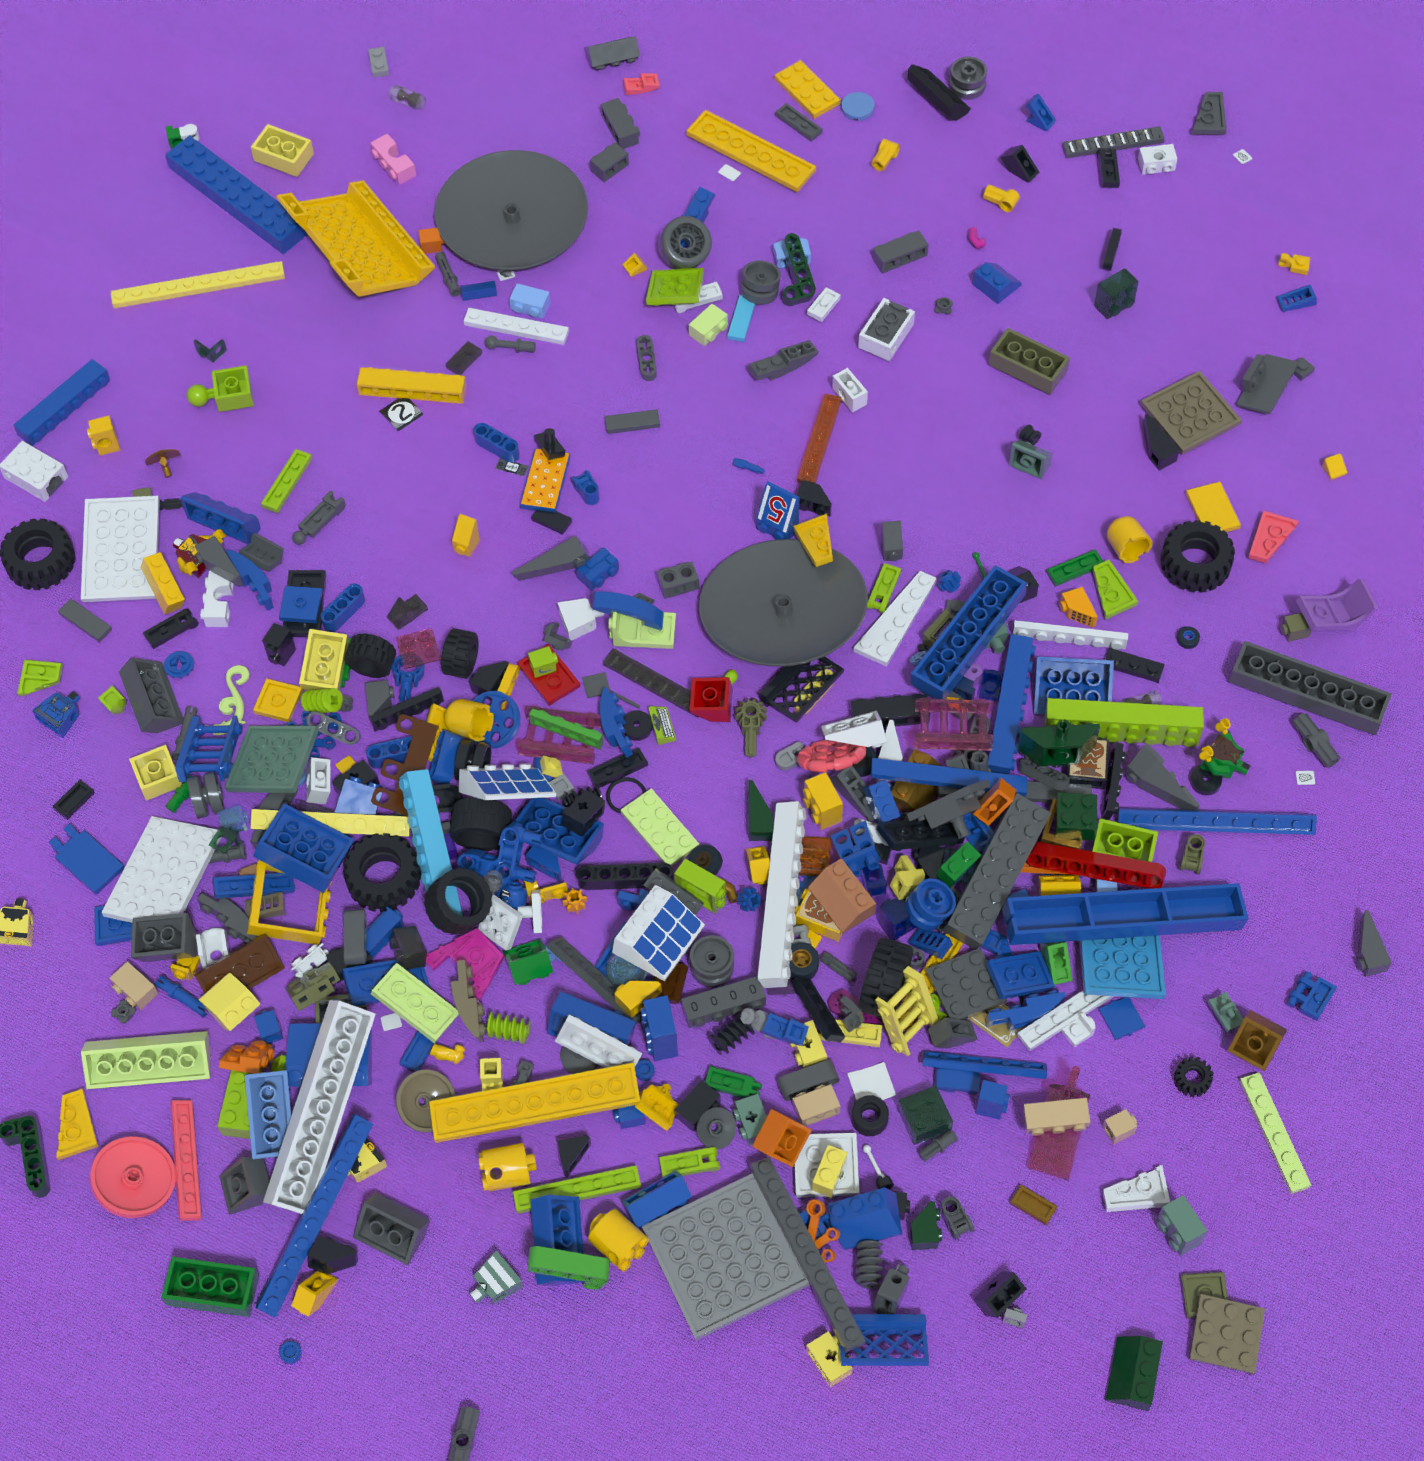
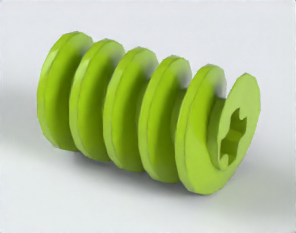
M336 688L307 690L301 696V705L304 711L333 713L337 712L343 704V695Z
M491 1011L486 1027L488 1037L493 1038L496 1036L499 1040L503 1037L505 1041H509L511 1038L513 1043L519 1040L520 1044H525L531 1031V1020L527 1025L525 1024V1018H522L520 1023H517V1016H514L513 1020L509 1021V1015H506L504 1020H502L501 1013H498L497 1017L494 1018V1014Z

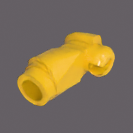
M434 1044L430 1055L434 1056L436 1060H448L458 1064L465 1057L463 1054L465 1048L461 1045H456L454 1050Z

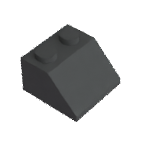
M242 1157L219 1176L229 1214L263 1204L269 1185L267 1168L263 1158L252 1159V1157Z

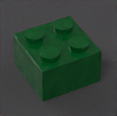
M1058 792L1055 803V838L1095 841L1097 833V795Z

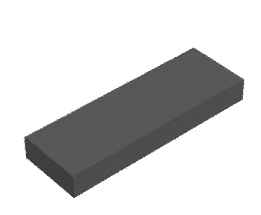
M787 103L775 111V116L810 142L823 133L821 127Z
M658 409L605 416L607 434L660 427Z
M71 598L58 610L59 615L99 643L112 631L111 626Z

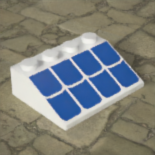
M521 763L519 767H514L513 764H502V768H496V765H485L484 768L468 765L467 769H459V793L483 800L556 797V792L540 770L531 767V764Z
M655 885L615 937L612 953L665 981L702 931L705 924L672 893Z

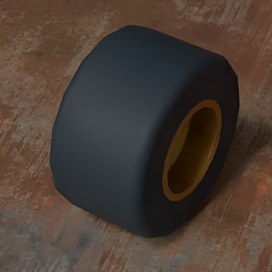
M799 942L792 944V960L789 963L790 979L794 980L795 977L812 979L819 967L817 950L807 943Z

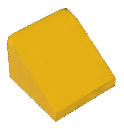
M635 253L622 264L631 277L648 269L641 257Z
M1340 453L1324 459L1322 467L1331 480L1348 473Z

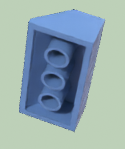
M287 1070L245 1075L252 1159L278 1157L291 1118Z

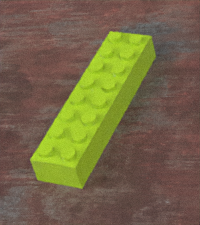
M1047 698L1044 714V727L1047 725L1057 726L1059 720H1062V724L1063 720H1067L1069 724L1083 725L1085 723L1100 724L1098 737L1109 739L1110 743L1118 741L1129 744L1146 743L1148 745L1165 744L1167 746L1184 745L1186 747L1198 746L1204 728L1203 707Z

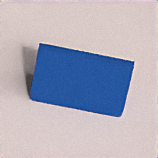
M495 281L461 286L463 301L497 296Z

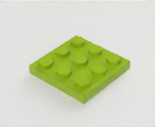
M704 268L652 270L646 297L647 305L699 303Z

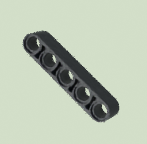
M668 863L586 865L578 868L576 876L578 886L583 890L646 888L644 884L655 868L662 873L669 874L668 877L673 881L674 873L673 867ZM643 874H648V875H649L648 877H645V878H644V877H641V875H643ZM605 875L610 876L608 879L601 878ZM629 875L628 878H622L621 876ZM584 876H589V877H590V878L587 879V880L581 879V878L584 877Z

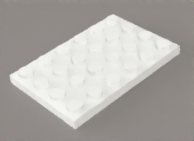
M159 496L85 499L81 582L82 602L156 599L140 567L143 558L158 553Z
M151 816L101 912L103 916L132 923L133 918L184 913L223 836L221 830Z

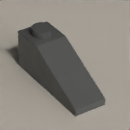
M215 536L195 545L197 551L195 557L199 564L203 563L207 570L239 587L243 586L238 571Z
M851 766L838 770L832 774L829 779L839 793L867 821L872 822L874 816L862 789L867 785L854 767Z
M1365 910L1360 922L1357 966L1360 971H1363L1364 976L1368 977L1388 971L1392 962L1369 910Z

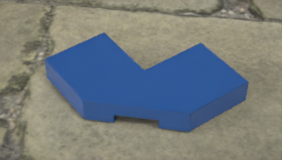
M990 929L980 948L995 954V959L1014 956L1007 937Z

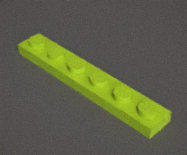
M637 1165L517 1190L513 1191L516 1211L519 1214L531 1211V1199L544 1195L579 1197L580 1201L641 1188Z

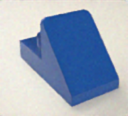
M1040 94L1034 95L1026 104L1031 113L1026 120L1028 123L1048 131L1057 121Z

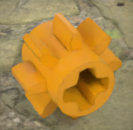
M572 888L569 893H564L566 900L562 902L563 906H567L568 913L572 911L578 914L581 909H586L584 903L587 902V896H582V890L577 891Z

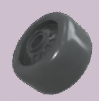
M680 216L671 220L661 231L658 240L659 253L662 259L674 269L697 268L706 260L712 247V237L707 226L699 219L691 216ZM680 242H686L687 248L682 247Z

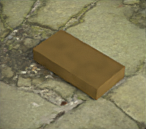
M1020 1185L1010 1201L1012 1206L1046 1226L1058 1207L1023 1185Z

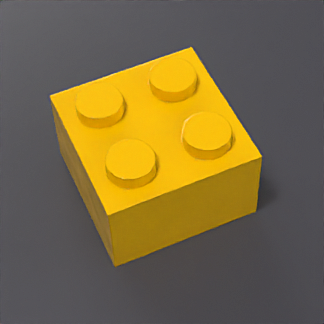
M825 772L805 780L804 798L802 800L805 808L810 809L812 813L813 823L815 825L818 824L820 830L842 822L843 803L827 773Z

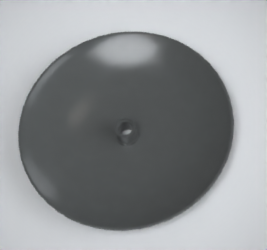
M524 150L489 153L464 164L444 183L435 204V222L445 244L464 260L495 270L526 269L556 258L566 251L579 237L588 215L587 195L576 174L566 165L550 156Z
M799 539L765 541L732 554L712 571L700 595V617L705 631L713 642L722 650L738 659L764 666L804 664L834 652L856 633L862 624L867 610L868 595L865 581L857 567L847 557L832 549V562L815 567Z

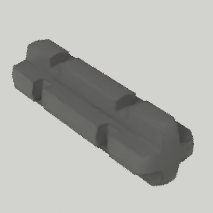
M825 952L822 955L821 962L826 966L829 965V968L840 976H845L844 979L848 982H852L856 978L857 973L852 969H848V966L839 959L833 958L832 954Z

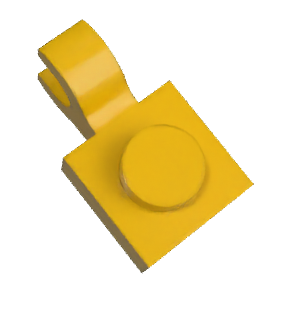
M1281 253L1278 266L1289 267L1290 272L1307 275L1310 257L1293 254L1291 258L1290 255Z

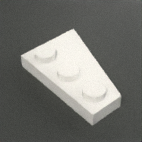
M1158 1166L1155 1170L1148 1173H1141L1132 1180H1125L1103 1189L1106 1212L1158 1208L1170 1203L1163 1166Z

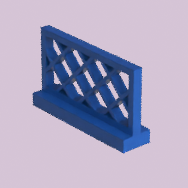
M852 1314L868 1347L863 1351L855 1348L853 1351L858 1356L855 1358H845L846 1353L840 1344L841 1366H929L926 1314ZM877 1335L879 1338L872 1342L866 1336ZM898 1335L900 1336V1338L896 1342H893L887 1336ZM922 1335V1338L916 1343L909 1336ZM882 1341L890 1345L885 1351L877 1346ZM906 1341L912 1347L905 1351L899 1345ZM873 1349L880 1356L870 1358L867 1354ZM895 1349L902 1356L899 1358H892L888 1354H890ZM917 1349L923 1354L924 1358H914L910 1354Z

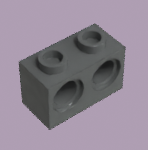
M692 561L657 571L658 584L664 599L700 589L699 577Z

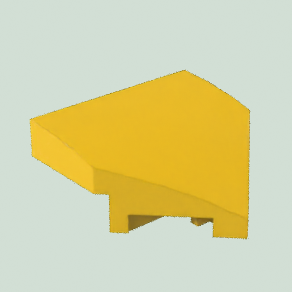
M664 1084L663 1086L650 1085L647 1089L640 1092V1102L635 1105V1108L667 1131L672 1127L675 1109L679 1104L672 1099L670 1084Z

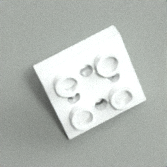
M492 895L491 911L486 916V919L479 924L478 929L504 950H509L512 948L523 915L497 896Z

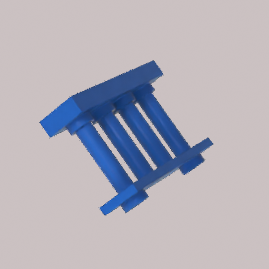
M192 716L175 765L179 782H187V778L192 772H218L220 781H225L227 773L230 772V762L238 737L242 734V724L239 723L237 716H233L230 725L205 726L202 724L200 716ZM205 733H227L226 738H202V735ZM200 746H223L222 751H197ZM196 759H219L218 764H193V761H196Z

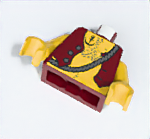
M218 529L213 535L197 536L192 534L185 541L177 538L173 543V547L177 549V564L180 572L189 576L194 574L199 578L207 569L203 563L199 564L197 561L195 545L213 536L222 544V538L227 535L221 529Z

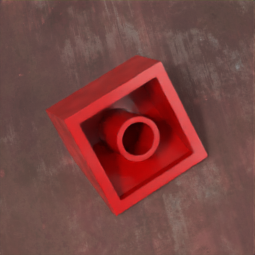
M730 677L692 678L690 713L710 722H731L733 689Z

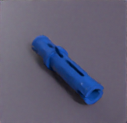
M163 975L158 979L164 984L156 980L155 986L168 993V997L171 999L175 998L202 1018L208 1015L201 1010L204 1009L209 1013L203 1004L183 990L181 985L178 983L174 984Z

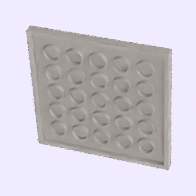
M753 1173L642 1226L645 1235L650 1239V1246L696 1341L810 1285Z

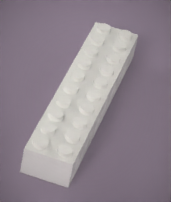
M329 1000L263 1203L303 1214L325 1171L375 1018V1013L342 1001Z

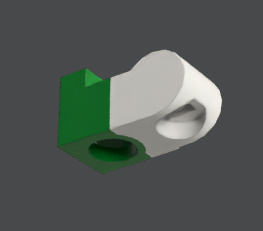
M187 124L179 128H173L172 125L165 126L171 149L189 135L197 141L200 139L198 129L194 124Z

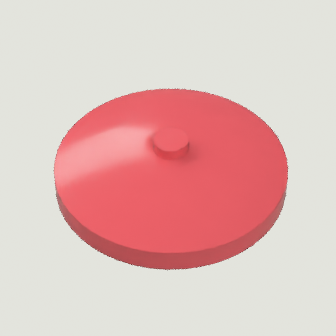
M123 1137L110 1142L96 1155L90 1171V1186L98 1203L112 1214L125 1218H141L157 1212L171 1197L176 1182L175 1166L170 1155L162 1146L143 1137Z

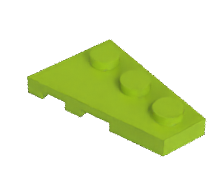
M1110 560L1093 566L1092 571L1105 620L1138 605L1137 598Z

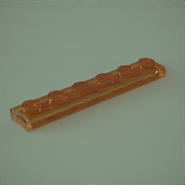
M824 394L797 483L801 484L802 480L816 483L842 403V397Z

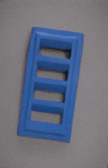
M1311 284L1277 296L1283 312L1317 304V298ZM1284 300H1287L1289 304L1285 305Z
M920 928L917 929L908 942L910 945L941 960L953 945L950 937Z

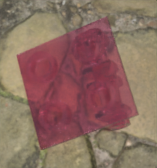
M432 628L396 637L404 669L441 660Z

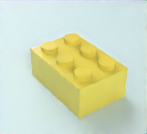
M269 124L266 125L251 146L254 161L298 177L314 155L310 139Z
M309 629L299 682L301 689L336 688L340 690L345 666L344 658L349 644L348 635Z

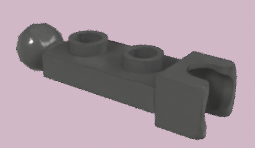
M329 491L322 498L323 501L298 525L301 531L293 533L292 541L297 545H302L305 543L307 535L314 538L335 515H339L345 509V500L340 497L335 501L333 491Z

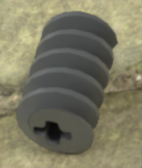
M867 1240L857 1244L858 1252L856 1257L858 1260L856 1261V1266L858 1268L856 1269L857 1277L855 1282L863 1288L878 1289L881 1286V1283L876 1282V1280L883 1278L882 1275L877 1274V1272L883 1271V1267L877 1266V1264L882 1263L883 1259L877 1257V1255H882L883 1250L877 1249V1247L883 1244L878 1241Z

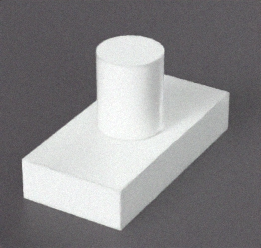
M532 890V906H518V912L523 915V918H533L534 933H542L541 891Z

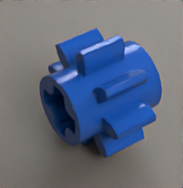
M946 570L939 576L938 586L943 592L947 590L949 593H952L961 586L959 583L961 582V576L957 571Z
M743 887V891L737 894V904L742 905L741 910L746 912L749 910L755 911V908L761 905V894L756 893V888Z

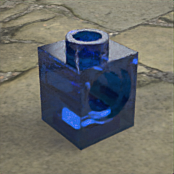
M879 864V868L875 870H869L868 866L862 868V882L869 895L886 894L887 884L882 865ZM875 877L878 880L872 881L869 878Z

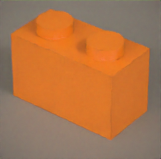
M1001 778L979 800L981 808L974 811L973 814L989 826L1014 801L1016 789Z

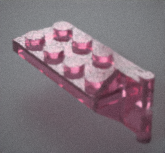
M1078 1066L1072 1067L1067 1086L1050 1084L1045 1102L1087 1098L1089 1104L1091 1095L1075 1088L1080 1072ZM1065 1129V1132L1057 1134L1052 1133V1131H1044L1043 1135L1036 1136L1028 1169L1069 1181L1081 1131Z

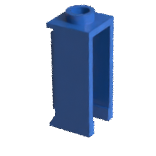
M386 907L387 911H384L366 930V954L371 955L372 959L404 927L403 916L396 909L391 910L389 907Z

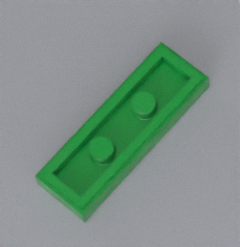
M1095 549L1047 569L1046 574L1056 587L1092 572L1093 566L1102 563L1103 560Z

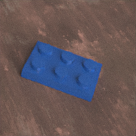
M1040 951L992 959L986 963L1000 1000L1050 991L1055 987Z

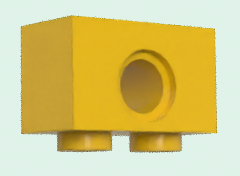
M109 415L88 421L90 428L87 429L89 439H91L93 449L98 450L99 456L120 451L118 438Z

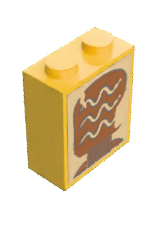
M805 889L801 900H803L801 905H797L795 908V925H806L808 930L839 942L843 934L809 889Z

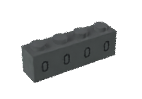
M758 976L682 998L681 1004L688 1027L699 1028L711 1021L719 1022L725 1017L740 1015L746 1008L753 1009L754 1011L759 1010L766 1005V995L761 983L758 981Z

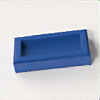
M418 1031L399 1063L400 1066L413 1072L421 1070L436 1042L433 1043Z

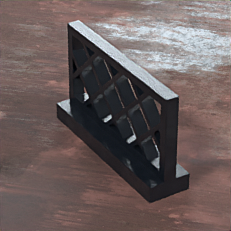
M826 657L818 659L822 662V665L811 666L810 662L785 666L760 693L761 701L764 706H771L797 723L841 676L844 668ZM833 668L836 670L833 675L825 676V669ZM823 670V676L812 677L811 671ZM809 671L810 678L799 679L798 675L801 672ZM824 681L822 687L813 688V682ZM811 682V689L800 690L799 684ZM789 685H798V690L787 692L786 688ZM812 693L813 697L810 700L801 701V695ZM799 695L798 702L788 703L787 696ZM780 697L786 698V703L777 704L774 701ZM800 706L801 709L796 715L789 711L790 707Z

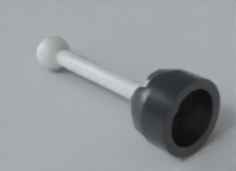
M865 1145L863 1151L868 1154L878 1174L876 1179L877 1188L885 1187L890 1190L894 1186L892 1179L889 1175L881 1173L871 1153V1147Z

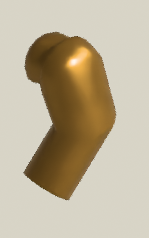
M720 878L725 881L729 903L738 902L735 886L726 879Z

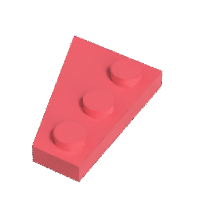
M1263 511L1248 558L1267 563L1298 526L1299 521Z

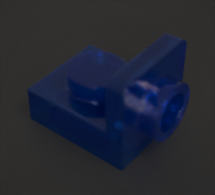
M984 670L979 694L980 699L998 702L1003 673L996 670Z

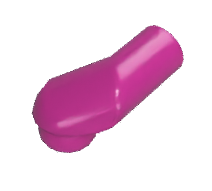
M971 227L969 229V240L977 249L985 247L986 242L984 238L978 239L977 229Z

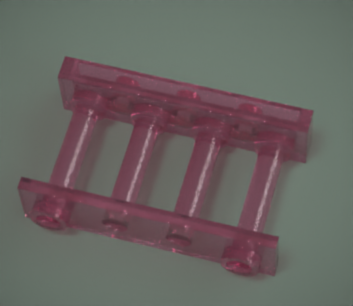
M925 697L915 699V712H921V732H915L914 749L992 751L994 736L987 734V713L992 714L993 701L986 699H929ZM929 712H940V733L929 732ZM948 712L959 713V734L948 733ZM967 713H979V734L967 733Z
M525 706L526 719H530L529 714L533 708L543 710L555 717L560 716L568 722L586 726L590 730L594 729V727L601 728L602 725L600 715L595 713L586 714L540 708L539 706ZM530 721L526 739H518L517 742L518 755L542 758L544 755L556 758L557 760L594 764L595 761L594 749L590 748L589 745L583 744L581 747L572 746V739L567 737L564 739V744H553L554 732L548 730L544 742L533 741L536 726L532 725Z

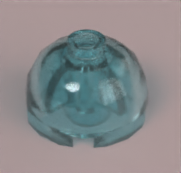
M614 953L608 958L605 966L608 981L617 988L629 981H644L647 971Z

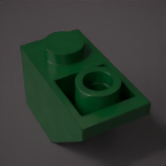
M930 1201L911 1223L912 1250L938 1249V1244L942 1241L941 1228L937 1229V1221H940V1210L935 1208V1201Z

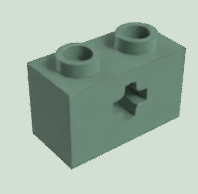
M759 1094L735 1101V1109L732 1110L735 1121H740L742 1128H739L742 1140H747L748 1146L753 1145L756 1136L759 1134L767 1117Z

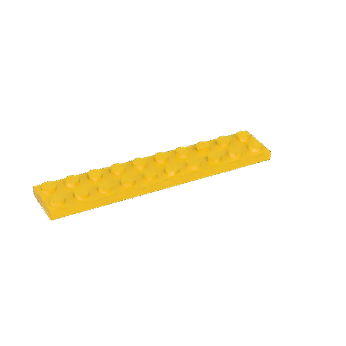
M634 1063L429 1101L434 1141L439 1143L633 1106L640 1102V1095Z

